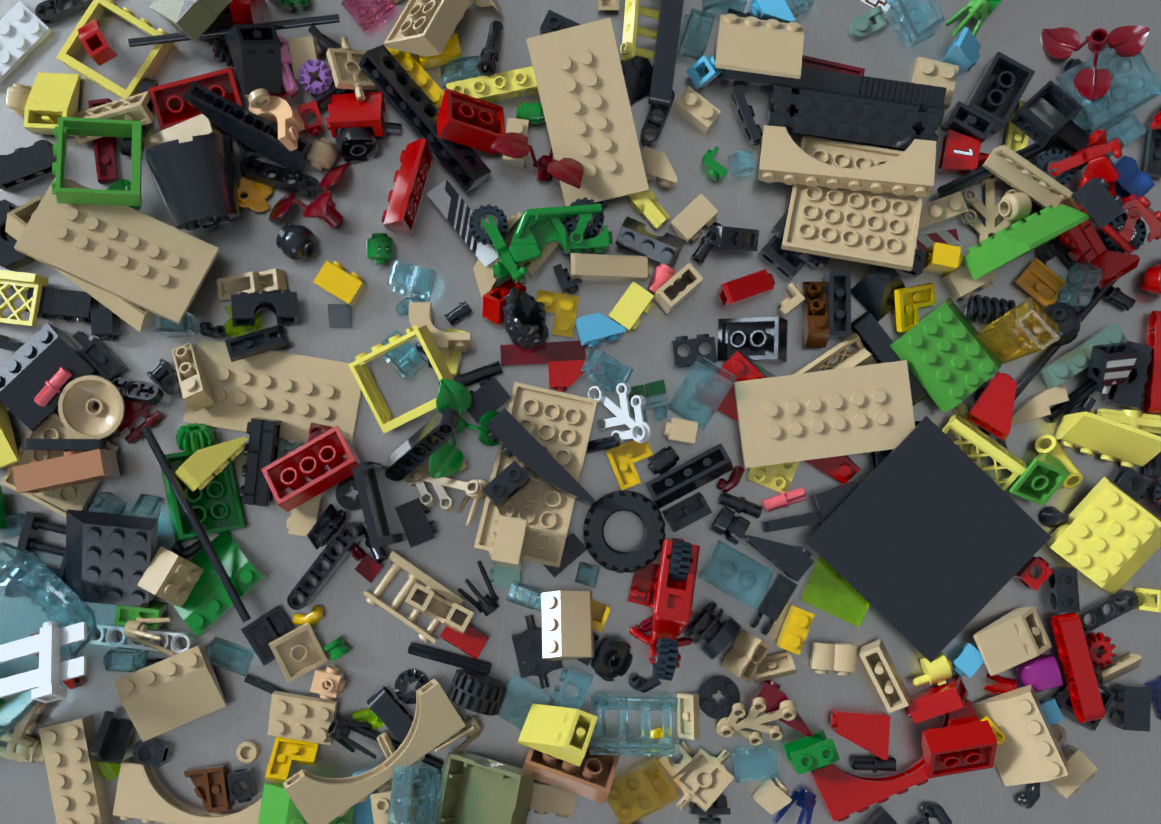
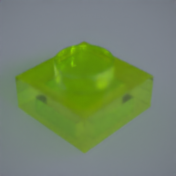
M101 761L97 763L100 767L101 775L108 779L109 782L119 776L121 767L119 764Z

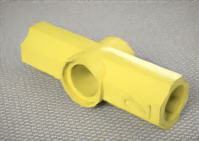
M650 188L649 190L627 195L635 210L640 214L642 213L656 230L661 228L670 219L669 214L657 202V198Z
M1105 408L1098 409L1096 414L1152 434H1161V415L1144 414L1138 410L1118 411Z

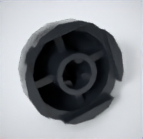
M370 127L342 128L336 137L338 157H343L347 163L368 161L367 157L372 154L375 157L379 151L377 137Z
M1055 302L1048 304L1040 311L1036 319L1038 337L1043 342L1056 344V346L1071 343L1076 339L1080 331L1081 319L1078 311L1066 303Z

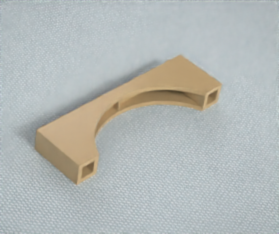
M764 125L758 180L766 183L780 182L787 185L801 184L809 187L821 186L830 189L842 188L850 189L851 191L863 190L873 193L914 195L920 198L930 197L935 178L936 141L914 139L912 144L903 153L884 164L868 168H843L826 164L805 153L792 140L786 127Z
M433 679L416 691V711L412 726L399 748L383 763L365 773L346 778L321 777L302 769L283 782L284 788L308 824H330V821L336 817H342L348 813L350 807L356 803L365 801L374 790H380L385 787L391 778L402 775L408 766L423 760L425 754L440 746L449 737L459 734L466 725L440 684Z
M127 758L121 763L113 815L120 816L122 820H133V818L141 819L143 823H154L157 821L163 822V824H258L262 797L244 808L228 812L208 813L207 811L192 808L174 798L162 786L152 766L134 762L135 758Z

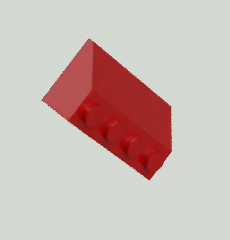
M229 67L148 88L160 130H165L202 114L184 98V94L193 82L243 107L242 90L235 69Z
M337 425L261 470L277 504L289 512L354 475L352 469L358 468L360 461Z

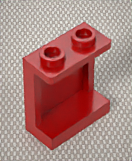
M381 92L364 93L366 98L363 101H357L355 93L332 95L331 103L328 104L329 117L326 118L327 130H331L332 137H337L339 128L373 127L375 136H383L386 112L383 94Z

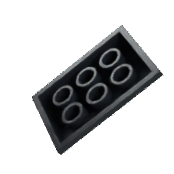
M49 323L43 325L0 366V401L31 431H35L58 409L61 392L56 393L44 407L38 405L34 398L46 385L45 382L49 381L60 367L67 369L72 374V377L61 387V392L72 380L96 373V370L79 353V350L62 330Z

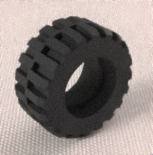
M622 490L604 495L589 509L585 517L583 537L589 554L605 569L617 573H632L646 568L661 552L663 540L666 537V526L661 511L651 499L637 492ZM619 511H629L636 514L644 526L642 542L638 547L628 552L614 550L608 545L604 537V526L607 519Z

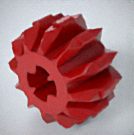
M1089 632L1088 638H1085L1093 668L1096 669L1098 666L1100 669H1104L1105 663L1113 664L1110 657H1116L1117 655L1112 652L1116 648L1115 644H1110L1112 639L1108 636L1104 637V634L1101 632H1097L1096 635L1093 632Z

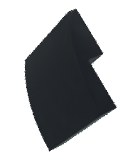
M279 605L241 629L263 666L276 659L269 643L294 630Z

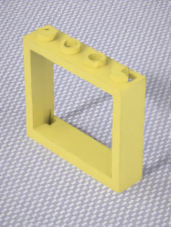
M93 0L56 58L67 67L120 99L137 95L143 79L153 78L174 44L173 42L155 44L125 90L74 59V56L82 46L78 29L95 19L98 20L104 10L107 9L150 36L168 33L161 28L155 30L152 28V24L142 17L140 20L135 18V14L126 7L120 9L114 0Z
M418 325L406 329V335L401 337L400 334H397L388 339L389 344L384 346L383 343H380L371 348V353L366 354V352L355 356L356 361L348 364L383 433L437 408L436 398L393 418L366 363L418 337L439 380H454L427 325L420 328Z

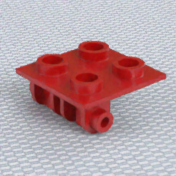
M650 563L646 568L634 572L628 602L648 607L655 603L656 590L654 584L658 581V579H655L657 566L660 567V565Z

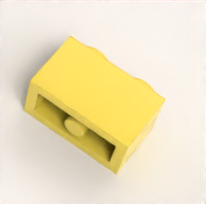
M633 281L608 318L624 326L628 333L631 329L636 330L642 322L640 316L643 312L648 313L653 307L654 302L652 300L654 295Z

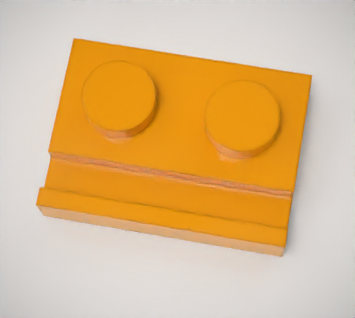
M1038 258L1033 259L1031 264L1015 280L1019 287L1044 307L1054 303L1069 286L1067 282Z

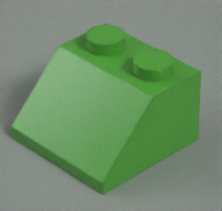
M1042 452L1035 457L1009 491L1014 495L1044 506L1070 473L1058 458Z

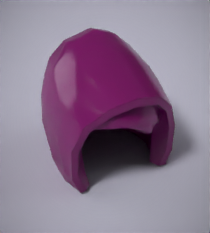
M1040 654L1035 658L1016 665V671L1023 685L1032 684L1035 693L1063 685L1060 670L1053 655Z

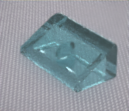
M214 637L208 645L207 654L211 664L246 676L254 650L219 637Z

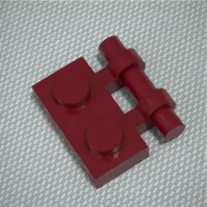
M125 401L124 418L117 430L120 433H124L129 429L130 434L125 437L129 444L133 443L136 439L140 440L144 436L141 429L147 426L154 428L159 424L158 421L164 417L159 410L153 415L150 413V410L156 405ZM144 417L145 421L137 427L135 423Z

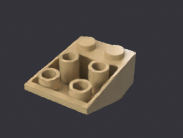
M1035 606L1015 608L973 635L990 676L1035 658L1052 647Z

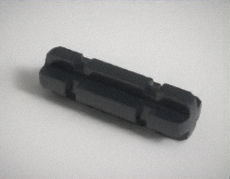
M610 436L588 442L586 454L619 447L621 444L619 436Z

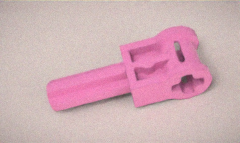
M278 36L281 50L283 85L288 94L292 95L298 91V86L290 69L292 58L288 50L289 45L285 38Z

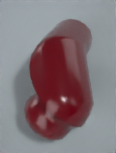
M736 465L727 481L724 478L718 481L717 489L728 492L736 487L745 469Z

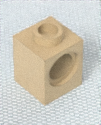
M677 739L657 756L658 761L673 777L693 760L689 754L692 750L684 741L680 744ZM680 752L682 753V758L679 761L671 760L672 753Z

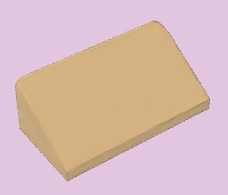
M1130 652L1112 661L1113 664H1106L1104 669L1098 668L1094 670L1095 676L1104 685L1138 668L1142 657Z

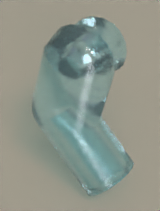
M406 297L396 306V313L400 316H405L409 313V302H427V300Z

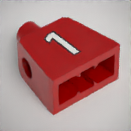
M948 130L943 135L937 174L967 175L975 171L978 165L983 166L990 154L980 152V140Z

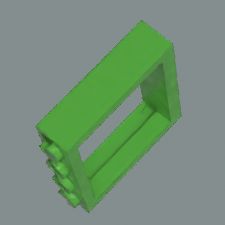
M59 116L58 126L54 128V137L58 138V142L53 144V155L57 157V162L52 163V173L56 176V181L51 182L52 194H56L57 203L141 206L142 122ZM68 135L132 138L131 191L65 188Z

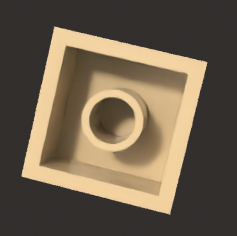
M500 515V520L495 521L493 534H495L496 540L495 543L491 542L489 556L494 565L521 570L529 530L527 520Z
M160 547L137 586L182 608L204 569Z

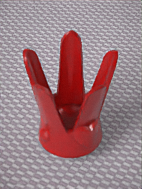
M986 674L987 678L999 682L994 683L993 686L987 685L984 687L985 690L996 691L988 695L1003 694L1018 689L1015 679H1006L997 674L994 676Z

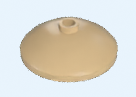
M86 375L72 380L65 386L59 397L58 411L62 423L72 434L83 439H102L115 432L122 423L125 414V402L120 390L111 381L96 375ZM95 402L100 405L98 410L94 407Z

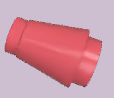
M660 263L659 266H656L647 288L656 294V291L673 277L675 270Z

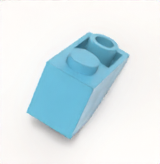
M599 312L579 317L574 322L581 346L588 345L589 348L601 344V341L607 339L609 342L617 341L626 332L624 326Z

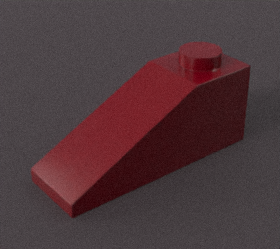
M770 679L768 682H760L750 703L753 705L754 698H764L766 700V710L763 712L769 713L779 710L780 703L789 699L779 689L781 685ZM798 712L791 721H786L783 718L778 719L811 738L812 733Z

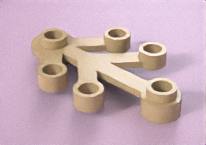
M993 175V179L986 178L980 181L981 184L985 185V205L977 198V193L973 189L966 190L962 195L964 201L969 203L985 218L986 227L977 220V213L974 210H968L962 216L963 221L970 224L980 234V243L987 239L989 234L995 236V233L1018 221H1007L1004 219L995 227V218L1000 214L998 210L999 203L995 206L994 183L998 179L996 175ZM1011 189V190L1007 191V192L1005 193V195H1006V194H1009V193H1018V192H1017L1016 190H1014V189ZM971 193L973 198L968 199L966 194ZM968 213L973 216L972 220L967 218Z
M464 458L463 465L459 471H463L467 467V461ZM429 463L422 467L417 466L405 477L408 484L417 487L421 495L420 501L427 507L434 504L435 498L428 492L424 482L433 485L440 499L439 505L445 511L453 509L454 501L448 496L444 487L465 491L473 499H478L483 495L482 489L484 487L477 480L463 482L448 477L432 478L428 474ZM416 472H418V475L415 478H412L413 475ZM473 485H476V488L473 491H470V488ZM430 496V500L425 502V498ZM450 501L449 505L444 507V503Z
M757 697L753 699V705L745 719L737 721L738 718L745 716L746 711L744 704L736 703L732 706V712L729 717L719 720L716 731L725 738L739 736L749 739L750 744L753 746H759L763 742L762 734L757 731L768 733L772 740L778 741L783 738L782 728L764 723L780 718L786 721L793 720L797 715V705L794 701L785 700L780 703L779 710L758 715L759 712L766 710V700L762 697ZM744 728H751L757 731L750 732L744 730Z

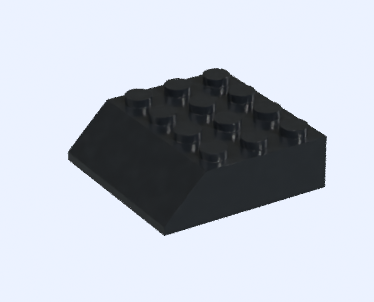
M68 509L66 513L65 589L81 602L149 608L155 595L137 585L157 553L158 519Z

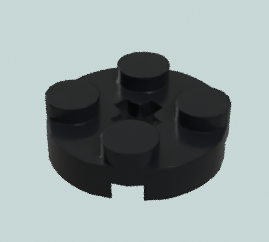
M609 637L604 638L591 661V667L595 670V673L605 681H614L615 679L613 678L618 675L622 677L630 668L633 660V655L630 654V649H632L630 644L617 637L612 639Z
M715 674L709 676L698 686L697 694H699L700 709L711 718L722 719L729 717L732 712V706L740 703V692L737 685L725 675ZM721 691L724 699L717 703L716 699L712 698V696Z

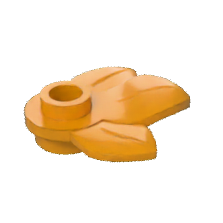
M242 177L240 187L237 188L239 207H249L254 212L269 210V204L265 199L272 194L274 187ZM246 194L248 197L246 199H242L240 195Z

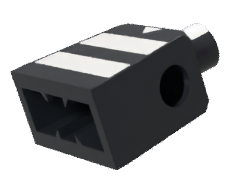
M1127 343L1093 346L1088 376L1098 383L1096 391L1108 394L1111 385L1125 383L1140 352Z

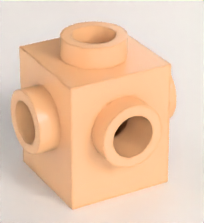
M327 666V669L318 668L315 670L310 692L320 694V698L327 700L336 698L340 693L344 692L346 680L343 679L345 674L340 673V669Z

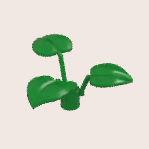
M441 379L436 397V407L439 413L443 409L450 408L459 414L456 433H460L464 427L480 431L478 440L486 446L498 445V441L494 443L486 435L488 431L485 425L499 411L494 410L485 413L480 419V427L468 424L460 416L462 414L461 411L467 410L471 405L469 390L454 380ZM454 436L451 438L452 445L446 442L430 457L429 472L430 476L434 479L452 476L463 465V453L455 448L456 441Z

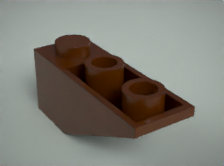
M803 282L802 290L805 298L803 301L804 347L826 348L830 328L824 282Z

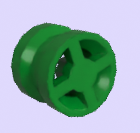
M342 636L324 647V650L330 653L332 662L351 651L349 646L344 644Z

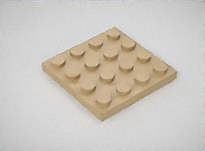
M53 413L35 431L29 429L24 439L83 438L72 434L64 426L60 416ZM107 441V450L117 452L119 446ZM21 444L18 449L20 461L8 467L0 483L16 491L12 467L29 464L38 460L63 457V453L68 451L22 450ZM101 480L40 493L20 494L66 518L68 509L85 511Z

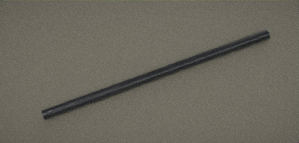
M339 14L257 24L274 23L275 29L281 30L340 23ZM233 26L206 29L198 39L223 37ZM181 32L128 39L130 47L189 41L192 39Z
M1117 280L1096 291L1078 312L1081 322ZM1051 344L1016 386L1015 400L1061 346Z
M150 426L144 427L141 431L242 622L250 620L251 617Z
M247 674L244 680L245 683L270 694L274 691L290 693L250 674ZM336 714V720L340 721L343 716ZM348 725L350 730L374 741H377V737L381 734L370 728ZM391 738L397 750L402 743ZM425 754V758L421 760V762L441 770L444 763L428 754Z

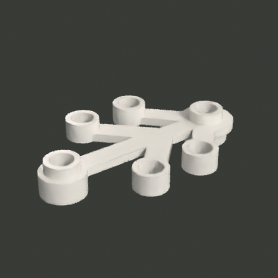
M619 383L616 387L621 408L607 396V391L602 386H592L588 390V398L598 400L597 403H602L617 416L614 418L605 417L598 419L597 427L599 430H609L613 426L626 424L631 430H615L611 436L619 434L621 443L631 438L638 443H645L650 439L651 427L648 423L644 422L642 409L645 406L646 400L642 395H635L631 398V405L634 407L635 413L634 420L630 413L628 395L631 392V386L628 383Z

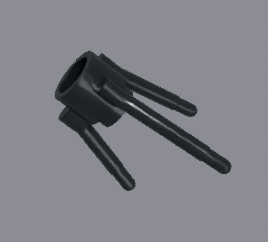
M1053 239L1038 247L1040 253L1036 256L1042 263L1046 265L1045 258L1050 261L1057 257L1067 271L1070 272L1072 270L1079 278L1083 277Z
M478 561L477 564L491 596L488 593L482 596L469 579H465V582L479 600L476 602L461 588L458 589V592L474 605L480 613L483 612L485 616H488L499 607V604L496 602L499 598L493 590L482 562Z
M341 717L340 721L335 719L331 722L327 730V735L330 738L336 740L352 753L355 752L353 748L355 747L364 754L376 759L377 756L348 738L350 734L348 725L376 729V725L352 721Z

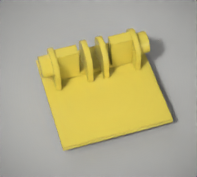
M800 461L751 467L746 480L778 492L787 493Z

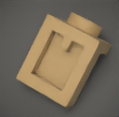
M790 283L786 288L792 299L790 296L785 298L780 303L781 308L777 311L782 318L805 300L803 290L798 285L794 286L793 283Z

